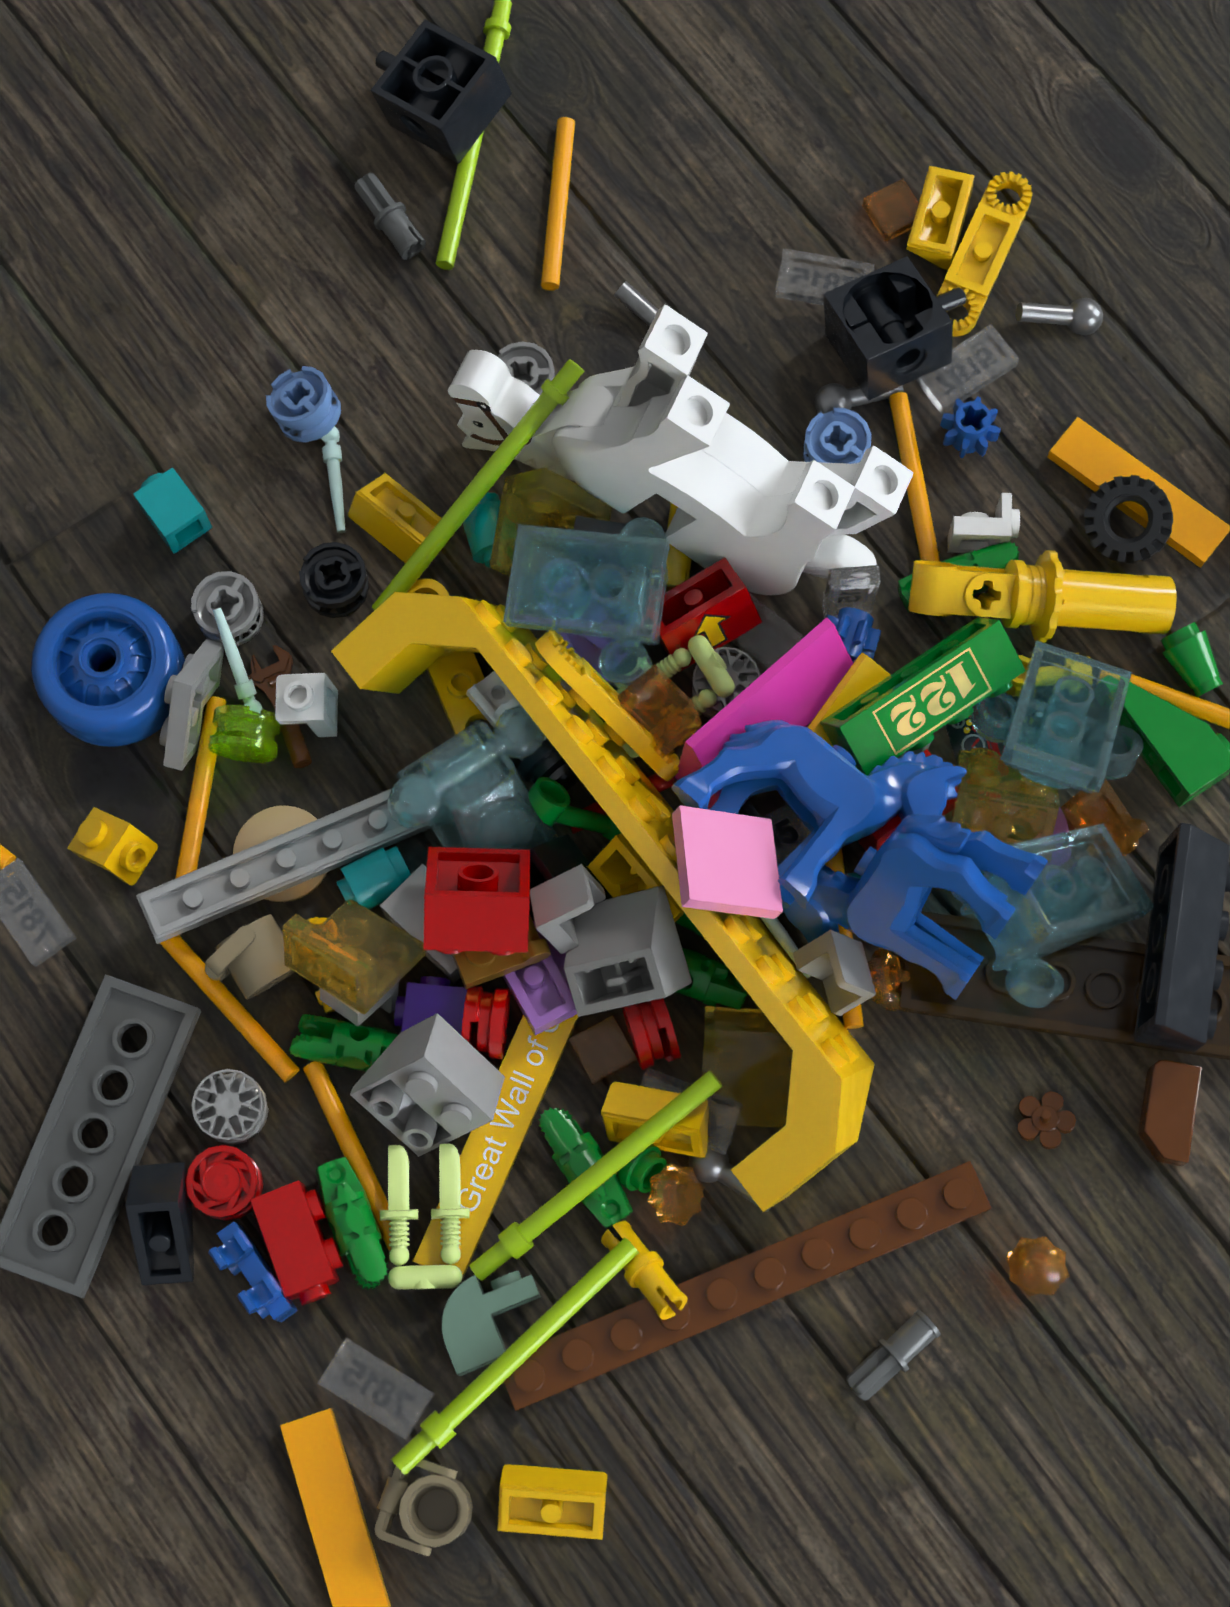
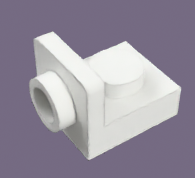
M1001 493L995 511V518L989 517L982 512H968L961 516H954L948 532V552L967 553L993 544L997 545L1004 541L1009 542L1011 538H1018L1020 511L1019 509H1012V493Z
M325 673L279 675L276 679L275 718L278 723H307L317 737L337 736L338 690Z

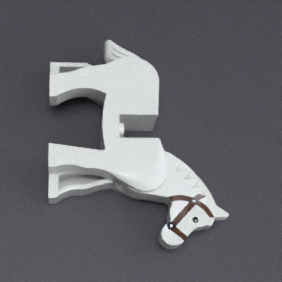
M666 304L658 309L638 350L639 358L635 366L596 374L586 378L577 389L567 393L569 399L563 406L560 404L556 406L515 457L517 461L533 468L574 481L583 490L623 514L657 493L678 507L663 540L705 569L725 557L745 584L747 590L762 595H780L793 590L802 572L830 579H839L841 572H846V575L865 572L864 574L841 579H850L849 581L855 583L868 581L873 575L877 564L874 554L865 545L845 534H857L895 515L914 473L874 445L866 449L861 462L854 464L822 463L815 460L811 462L788 461L759 435L727 414L730 403L689 376L708 333ZM470 350L466 354L448 388L449 395L463 412L457 424L467 435L462 442V446L469 449L496 451L540 396L527 384L512 377L508 366L500 358L483 350Z

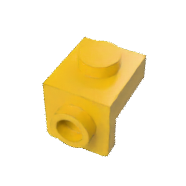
M93 807L67 848L80 858L111 872L123 882L133 886L154 856L158 845L130 823Z

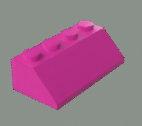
M826 617L685 741L678 765V773L675 775V778L679 780L710 763L723 749V744L730 741L729 737L731 734L746 732L745 725H753L769 720H782L789 724L808 727L853 665V661L834 623ZM723 788L712 795L707 810L715 804Z

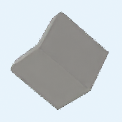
M582 864L530 889L536 929L560 954L579 946L573 918L590 910L593 905L606 898L604 888Z
M829 930L793 953L798 971L823 980L832 1013L841 1016L876 995L862 942Z

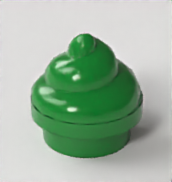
M651 1144L617 1172L619 1182L630 1191L638 1190L641 1193H648L663 1178L667 1168V1161L661 1156L660 1149Z

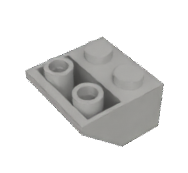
M663 885L605 899L593 905L590 910L573 918L579 946L566 952L564 971L578 1017L665 998L692 983Z
M437 1013L401 1032L352 1087L350 1095L419 1157L438 1148L440 1144H446L493 1121L505 1076Z

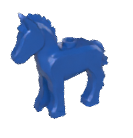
M769 720L753 725H745V733L731 734L729 737L730 741L723 744V749L710 763L679 779L671 789L685 806L708 809L712 795L723 788L719 798L709 810L738 814L739 809L748 798L760 793L777 790L800 821L811 831L805 840L778 866V882L780 883L783 908L788 909L796 901L805 910L814 894L819 871L825 863L837 855L842 847L873 834L897 814L901 821L908 815L913 814L942 815L947 800L957 798L958 793L955 787L961 783V778L967 774V770L961 766H953L952 763L943 762V759L936 755L926 757L924 752L914 754L913 751H908L900 758L891 756L881 766H875L869 775H865L855 767L856 762L852 755L841 746H831L807 727L789 724L782 720Z
M913 814L908 815L901 821L879 850L871 846L868 848L854 870L861 878L847 876L840 871L834 872L824 865L818 873L817 885L806 909L804 910L795 901L788 909L783 908V913L801 931L808 943L829 930L839 933V924L865 942L893 951L905 960L926 968L935 974L942 984L944 992L956 1000L985 957L970 949L921 913L932 888L949 890L961 897L977 915L982 931L996 940L1017 908L1005 901L1008 896L990 884L980 870L988 871L1003 878L1012 890H1016L1025 896L1048 863V860L1040 855L1003 843L988 831L971 832L970 829L961 828L960 823L945 821L943 815Z

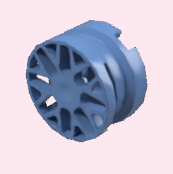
M302 366V371L292 373L289 369L274 380L271 384L273 388L271 395H266V406L275 421L278 422L285 436L293 441L306 443L320 439L333 429L341 414V403L322 372L314 367Z
M833 408V411L824 414L820 412L811 420L806 429L803 447L804 461L811 462L815 460L822 463L846 464L861 462L866 449L871 447V432L867 422L858 413L847 408Z

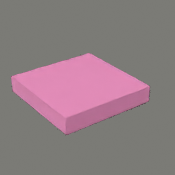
M681 805L672 813L682 907L775 919L783 912L772 819Z

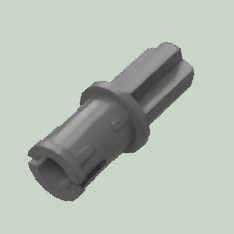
M367 173L357 180L354 185L355 190L375 216L373 222L375 228L382 230L387 235L400 257L406 260L408 257L410 259L420 253L426 246V240L409 220L405 213V205L402 202L395 203L374 173Z
M916 1310L914 1315L887 1340L880 1338L877 1341L879 1347L847 1376L846 1382L860 1399L863 1401L869 1400L900 1370L906 1373L909 1370L907 1364L930 1342L941 1335L940 1331L921 1310Z

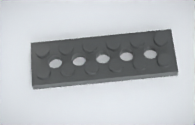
M105 974L1 1221L0 1268L80 1298H85L128 1193L133 1166H138L201 1014V1010L198 1007ZM134 1026L145 1028L147 1032L145 1046L138 1052H125L121 1044L124 1032ZM114 1073L124 1074L128 1082L125 1094L117 1100L105 1099L102 1094L104 1080ZM92 1121H103L108 1128L106 1141L97 1148H87L82 1140V1132L85 1126ZM82 1168L88 1176V1185L80 1195L69 1197L62 1188L63 1178L68 1171ZM60 1216L67 1223V1236L60 1244L49 1246L42 1237L43 1226L50 1218Z

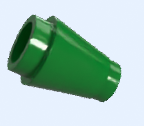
M1196 622L1160 640L1165 649L1162 655L1189 688L1193 690L1196 697L1223 684L1219 677L1220 674L1206 631L1200 632Z

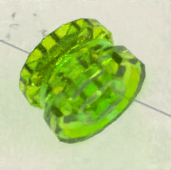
M242 705L216 707L212 720L214 726H216V732L214 735H210L208 744L211 752L228 759L252 763H266L277 758L278 745L274 740L275 736L281 733L282 724H279L276 720L275 713L262 709L259 714L250 711V706Z

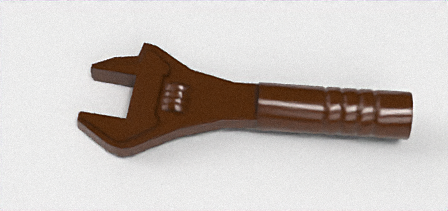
M273 645L272 647L279 661L261 669L253 655L251 658L252 674L248 678L253 680L256 688L266 694L276 711V679L279 675L291 674L293 658L287 651L277 645ZM279 724L293 767L298 769L310 765L312 759L300 724Z

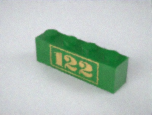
M977 617L822 720L820 724L833 746H841L847 750L856 762L855 767L865 775H869L875 766H881L891 756L897 758L906 751H915L931 743L935 738L934 732L946 724H956L968 718L974 712V705L986 697L994 698L1008 691L1013 686L1012 680L1026 670L1000 620Z

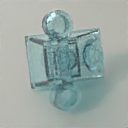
M646 517L631 520L624 526L620 534L518 524L503 622L509 627L551 630L609 640L611 642L602 649L599 656V668L603 676L614 687L623 690L634 689L642 685L649 678L652 670V660L647 650L641 644L654 646L660 642L664 598L667 582H669L667 558L670 548L669 540L663 528L655 520Z
M1036 641L1032 650L1017 703L1007 693L994 698L986 697L973 706L974 712L970 716L974 729L985 740L994 743L1005 742L1000 760L1006 766L1017 769L1020 774L1034 782L1056 789L1073 788L1085 793H1092L1093 791L1099 793L1104 780H1117L1130 774L1143 750V740L1140 735L1131 728L1119 726L1132 672L1040 641Z
M521 706L509 708L499 716L494 726V734L485 722L476 721L397 773L396 776L399 781L393 786L388 797L387 809L391 818L398 825L405 828H419L429 823L444 847L530 850L535 846L559 838L554 829L546 825L532 808L528 799L529 790L516 770L514 763L509 758V756L512 758L531 756L542 745L545 735Z
M1103 823L1068 831L1067 833L1063 832L1010 844V846L1040 855L1048 860V863L1025 896L1016 890H1012L1003 878L988 871L980 870L990 884L1008 896L1005 901L1017 908L996 940L988 934L986 936L996 953V959L992 965L993 970L1002 971L1006 969L1005 986L1009 994L1025 1006L1030 1008L1045 1007L1057 998L1065 987L1060 973L1051 964L1040 958L1125 922L1143 918L1154 908V905ZM950 891L954 898L963 904L960 908V913L963 916L973 913L981 926L977 915L961 897Z

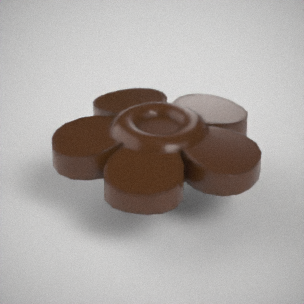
M1052 1091L1045 1093L1041 1102L1042 1106L1038 1099L1033 1096H1026L1021 1100L1019 1112L1026 1119L1018 1123L1017 1130L1022 1139L1032 1141L1040 1133L1039 1141L1041 1146L1045 1149H1054L1061 1144L1060 1132L1070 1133L1074 1130L1076 1124L1075 1115L1067 1110L1061 1111L1064 1100L1060 1094Z

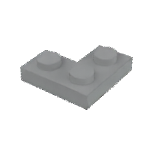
M206 639L195 654H188L178 675L173 674L167 683L164 701L170 704L169 717L164 721L160 733V745L165 746L163 766L182 771L199 747L203 707L220 685L224 646L221 642Z

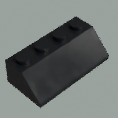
M1180 823L1159 847L1134 1041L1195 1052L1206 1044V1039H1213L1217 1025V1010L1210 1009L1212 991L1219 989L1223 976V961L1216 958L1218 942L1225 940L1229 927V912L1222 909L1224 893L1230 892V862H1228L1230 845L1192 824Z

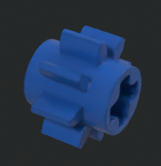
M978 396L974 401L963 403L959 398L956 399L953 406V414H943L940 424L941 427L949 430L945 434L943 445H952L959 451L960 458H964L966 453L976 451L979 455L984 456L988 448L987 440L991 442L997 441L1001 430L997 426L991 425L995 421L998 410H989L981 403V397Z
M844 607L839 610L837 618L831 615L826 616L834 623L853 663L861 653L866 654L871 659L874 658L881 630L872 628L874 618L869 613L856 608Z

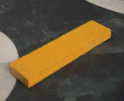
M1079 417L1074 420L1049 451L1047 458L1094 492H1097L1099 486L1105 481L1108 483L1114 480V477L1121 475L1122 477L1137 475L1140 478L1153 481L1167 495L1173 512L1172 532L1166 543L1200 568L1230 531V525ZM1126 501L1116 506L1144 528L1147 527L1148 514L1142 505L1137 502Z
M329 1408L280 1425L332 1606L391 1607L333 1409Z

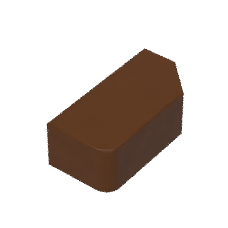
M1159 1060L1149 1067L1147 1071L1138 1135L1157 1162L1176 1166H1183L1189 1163L1202 1067L1169 1060Z

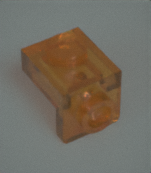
M655 664L618 695L621 706L653 735L657 748L664 755L670 753L677 746L685 744V741L702 724L693 701Z
M1096 777L1061 806V809L1092 854L1114 859L1126 856L1139 845L1138 839L1150 830L1144 820L1130 816L1105 778Z

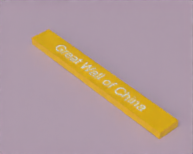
M578 1014L536 1036L523 1015L499 1068V1071L505 1078L493 1121L471 1131L460 1155L461 1208H470V1218L459 1219L461 1221V1224H459L461 1226V1229H459L461 1231V1234H459L461 1240H459L461 1242V1245H459L461 1257L455 1264L443 1262L441 1259L443 1246L440 1245V1242H442L440 1240V1237H442L440 1235V1232H442L440 1221L442 1219H431L414 1257V1263L419 1265H456L460 1268L464 1277L579 1018Z

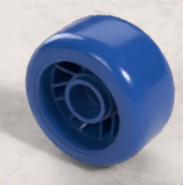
M99 593L79 598L67 604L49 619L36 640L32 653L31 672L34 687L40 701L65 731L93 745L117 747L144 740L162 728L164 721L169 717L170 704L164 701L166 686L173 674L178 675L180 673L185 658L171 628L152 607L128 595ZM116 660L111 669L105 672H98L104 663Z

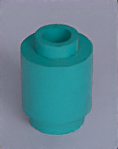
M486 493L462 524L473 560L477 563H485L486 567L494 568L509 563L513 558L512 555L519 549V544L506 503L500 501L498 494Z
M396 846L387 851L382 847L340 868L345 878L336 883L348 907L351 908L358 904L362 912H365L383 903L411 873Z

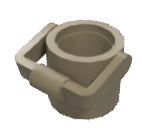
M269 914L240 927L235 933L220 942L215 947L216 951L205 962V972L210 979L215 981H222L231 974L247 1000L280 983L298 971L303 965L272 914Z
M422 1459L416 1466L437 1474L419 1478L407 1488L408 1483L406 1481L409 1472L404 1475L395 1466L392 1477L388 1476L377 1507L380 1509V1513L375 1525V1534L383 1541L425 1556H430L431 1547L449 1544L466 1531L471 1522L473 1505L468 1490L462 1482L455 1479L458 1471ZM398 1512L402 1528L412 1540L389 1532L394 1516L398 1515Z

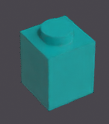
M173 467L165 473H156L142 483L140 489L133 493L142 512L173 554L213 528L204 508Z

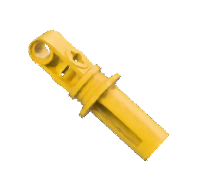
M1045 550L1038 557L1034 566L1026 565L1023 560H1010L1005 569L916 560L913 565L908 610L918 614L933 616L966 615L1001 618L1002 625L1005 628H1018L1020 625H1029L1034 640L1046 643L1047 639H1052L1057 626L1166 634L1170 630L1175 617L1177 595L1174 580L1169 576L1063 569L1062 562L1059 561L1056 551ZM983 584L988 586L987 594H980L978 599L973 597L974 589H982Z

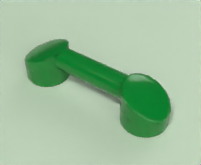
M541 777L537 779L528 791V799L532 808L548 826L552 827L554 823L601 833L609 840L621 834V831L608 815L569 806L570 796L560 783L551 778Z

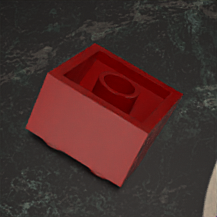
M429 847L424 893V950H437L443 954H458L463 951H486L498 956H507L515 952L528 953L530 850Z

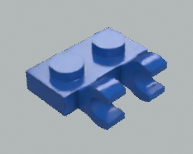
M232 1222L216 1233L223 1245L213 1247L208 1253L219 1270L228 1268L234 1276L242 1271L252 1288L247 1291L243 1290L237 1297L248 1314L257 1311L263 1319L270 1314L273 1320L283 1322L298 1311L292 1300L284 1297L280 1282L243 1226Z

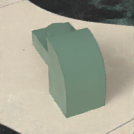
M518 1270L501 1276L490 1282L493 1291L486 1294L483 1292L479 1279L474 1275L462 1282L453 1291L444 1308L442 1334L458 1376H463L493 1363L506 1350L494 1317L541 1298L532 1275L522 1278Z

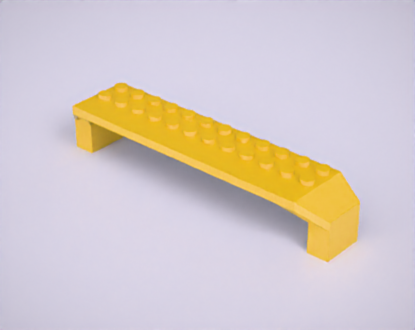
M394 592L331 650L357 686L364 690L400 694L447 650L481 653L793 1050L786 1125L731 1169L732 1173L763 1212L790 1196L858 1141L875 1064L850 1032L844 1028L839 1018L830 1011V1007L804 974L797 970L796 964L758 917L682 907L672 819L673 809L624 748L616 744L609 737L602 726L603 721L593 709L589 713L585 712L569 694V690L572 687L542 657L535 645L538 639L514 609L506 608L502 604L494 605L485 600L477 601L460 596Z

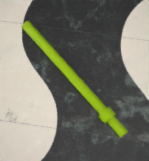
M709 1070L522 1223L513 1222L498 1235L499 1241L470 1264V1268L476 1277L483 1281L510 1258L519 1259L534 1246L533 1240L723 1087L718 1078Z
M624 1237L439 1414L434 1410L420 1424L422 1430L391 1459L398 1469L406 1475L436 1446L440 1449L444 1447L456 1435L454 1429L639 1253L634 1245Z

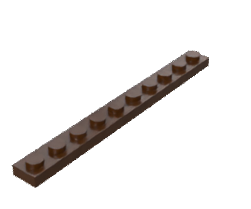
M971 1161L676 1285L687 1296L688 1300L680 1311L668 1296H665V1301L676 1313L675 1316L669 1319H660L654 1307L647 1298H644L548 1339L504 1381L515 1411L992 1209Z

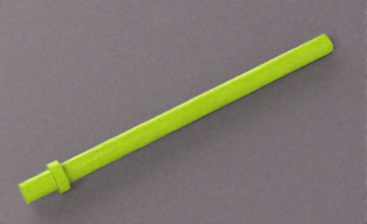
M511 0L494 1L491 18L486 19L483 29L486 35L483 50L495 56L498 64L504 40L509 38L511 32V25L508 22L512 7ZM483 133L457 165L435 263L441 269L451 270L454 267Z
M569 359L552 381L549 379L545 380L541 385L543 390L541 395L372 605L374 611L394 592L407 593L556 406L558 404L563 406L569 399L568 391L584 373V370L578 364Z

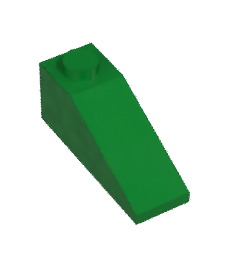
M1110 671L1101 676L1093 689L1094 694L1179 808L1230 773V742L1222 734H1215L1208 723Z

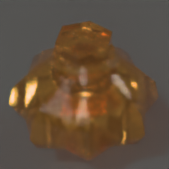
M880 948L874 951L868 961L872 983L876 991V995L871 1000L887 1011H896L900 1006L901 984L904 981L910 980V974L908 971L902 970L898 956L892 955L889 950Z
M668 1162L660 1173L650 1178L651 1191L647 1202L655 1209L660 1223L673 1222L682 1227L688 1223L693 1215L702 1211L701 1199L704 1195V1186L697 1179L692 1167H680Z
M1046 1236L1037 1239L1020 1237L1016 1248L1006 1254V1260L1010 1268V1282L1021 1287L1028 1296L1038 1294L1053 1296L1059 1285L1070 1277L1065 1265L1066 1252L1054 1246Z

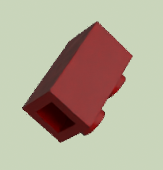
M298 1180L250 1199L284 1297L292 1301L299 1298L301 1304L306 1305L331 1294L329 1286L340 1282L336 1269L343 1267L344 1264L334 1238L331 1237L325 1240L319 1220L326 1218L317 1190L308 1191L306 1185Z

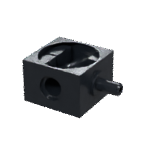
M425 19L397 56L383 50L377 54L375 59L376 66L385 72L373 86L371 92L389 125L458 164L512 94L495 56Z
M908 256L823 293L825 335L868 401L952 363L953 321L946 312L966 303L965 292L957 287L935 297Z

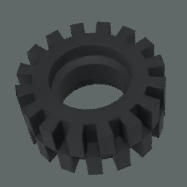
M1137 475L1114 477V480L1108 483L1105 481L1101 484L1095 494L1092 493L1088 500L1089 504L1084 513L1086 534L1094 548L1111 561L1126 564L1146 561L1157 552L1159 553L1170 538L1173 524L1171 504L1165 492L1149 479L1146 480ZM1126 501L1139 503L1148 514L1146 529L1139 536L1130 539L1117 536L1110 527L1111 512L1117 505Z

